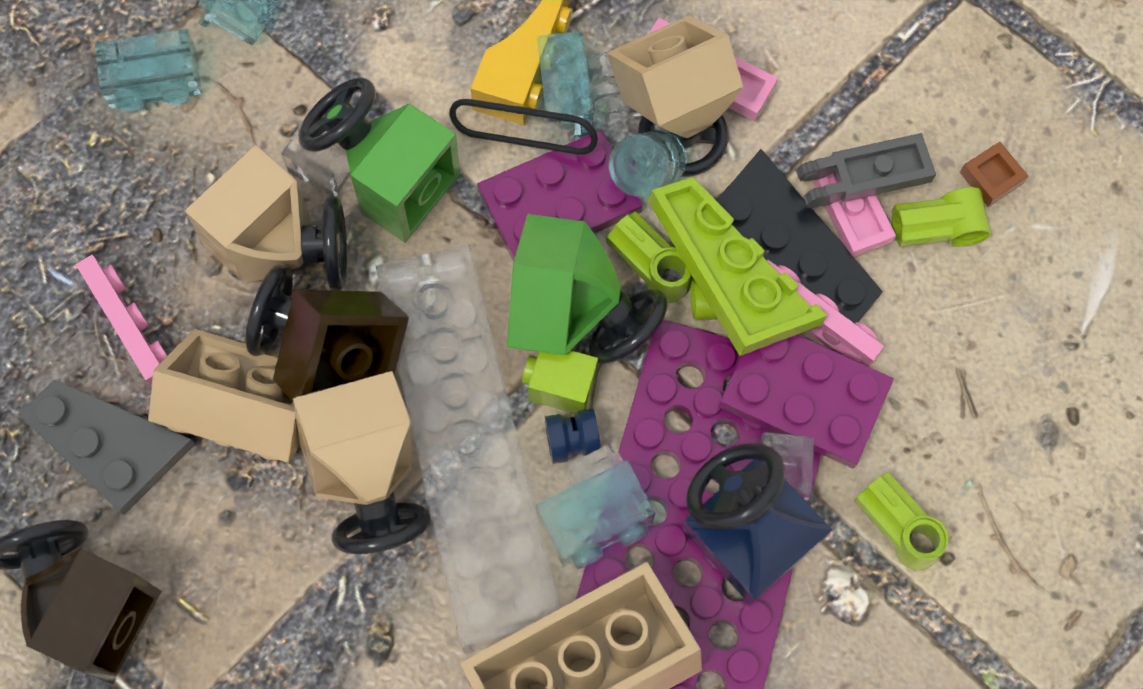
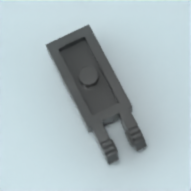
M922 133L832 152V155L829 157L805 162L795 169L800 182L818 180L832 173L834 174L836 183L814 188L803 195L809 208L831 205L842 199V202L931 183L936 176Z

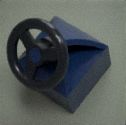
M746 443L721 451L709 459L697 471L688 487L686 505L690 516L684 521L682 530L750 606L819 545L832 531L823 519L785 480V466L781 456L774 449L766 445ZM753 459L741 471L731 472L726 468L735 462ZM712 479L719 484V490L703 504V492Z

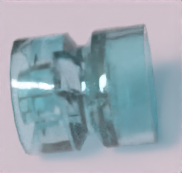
M652 130L628 136L619 141L610 154L609 170L612 180L620 190L628 195L640 197L651 194L653 189L679 181L685 171L687 159L684 147L677 137L668 131Z

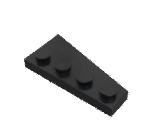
M762 149L756 153L716 200L734 218L732 225L748 240L753 238L765 250L763 257L766 260L771 261L777 267L782 265L792 270L799 277L804 287L815 295L822 294L830 298L839 308V313L853 323L860 322L883 291L816 212L806 205L805 199Z

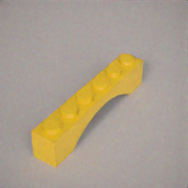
M541 0L539 6L523 25L506 39L486 49L471 86V99L538 109L544 90V85H541L540 81L544 71L551 73L555 65L558 47L554 46L558 33L565 35L572 17V9L568 8L571 0ZM472 106V110L523 126L527 115Z

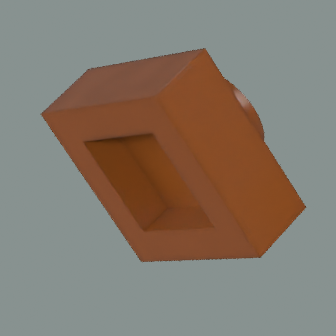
M1000 141L965 163L960 170L961 175L971 187L981 190L987 207L1023 185L1029 177Z

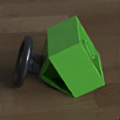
M366 78L350 79L329 91L309 111L298 133L299 144L303 149L310 152L322 151L337 143L346 150L350 176L361 213L406 243L460 175L456 134L410 103L369 122L366 119V115L375 100V86ZM361 92L357 104L353 107L350 104L353 94Z
M527 214L513 262L507 347L566 355L598 323L599 326L595 330L589 344L590 356L598 358V363L610 364L619 361L641 347L655 333L665 317L668 308L665 294L659 290L648 289L628 298L621 291L620 281L606 251L585 221ZM653 304L649 316L641 325V317L649 305ZM619 339H626L612 348L604 349Z

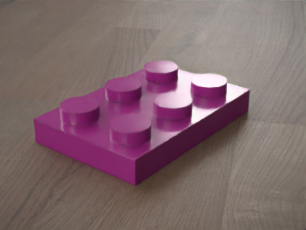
M602 129L596 131L598 137L597 146L588 154L577 155L552 150L477 183L478 192L513 262L527 214L585 221L595 234L617 224L627 214L630 215L634 212L637 214L642 213L643 205ZM590 134L565 146L584 148L590 144Z
M795 335L742 355L718 407L854 469L862 455L894 378L804 337Z

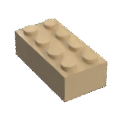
M648 562L641 564L460 662L461 668L472 689H670L702 671L701 649Z

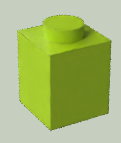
M572 350L566 355L539 352L538 357L529 355L522 377V383L528 385V401L573 414L580 410H586L597 374L598 358Z

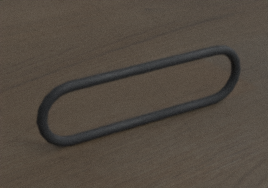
M459 99L453 102L449 110L450 119L457 130L464 135L474 138L577 155L588 154L597 146L598 137L594 127L584 118L575 115L473 99ZM460 106H473L580 124L588 131L591 141L588 146L578 148L474 131L466 128L459 122L456 110Z

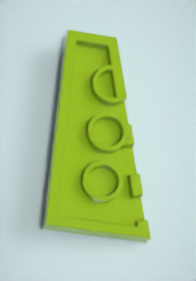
M694 177L651 191L648 199L649 204L739 356L823 324L828 315L816 303L810 306L796 291L799 285L786 272L780 275L763 257L765 250L753 238L748 240L732 225L734 218Z

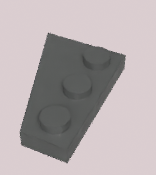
M55 379L18 413L28 425L123 515L195 445L192 439Z

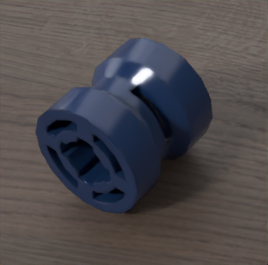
M593 408L580 410L573 417L564 418L560 414L545 416L546 434L552 464L567 462L571 456L582 455L585 458L601 456L599 430Z

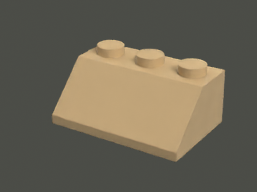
M193 329L153 370L148 421L166 426L174 432H186L213 440V442L221 446H233L250 451L268 460H280L289 463L300 447L294 403L273 381L279 353L268 350L262 356H252L247 351L245 343Z

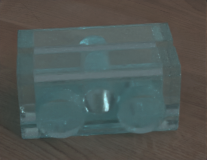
M188 29L95 44L99 87L111 109L136 111L141 109L144 103L162 100L168 104H180L189 100L190 96L202 93L197 51Z

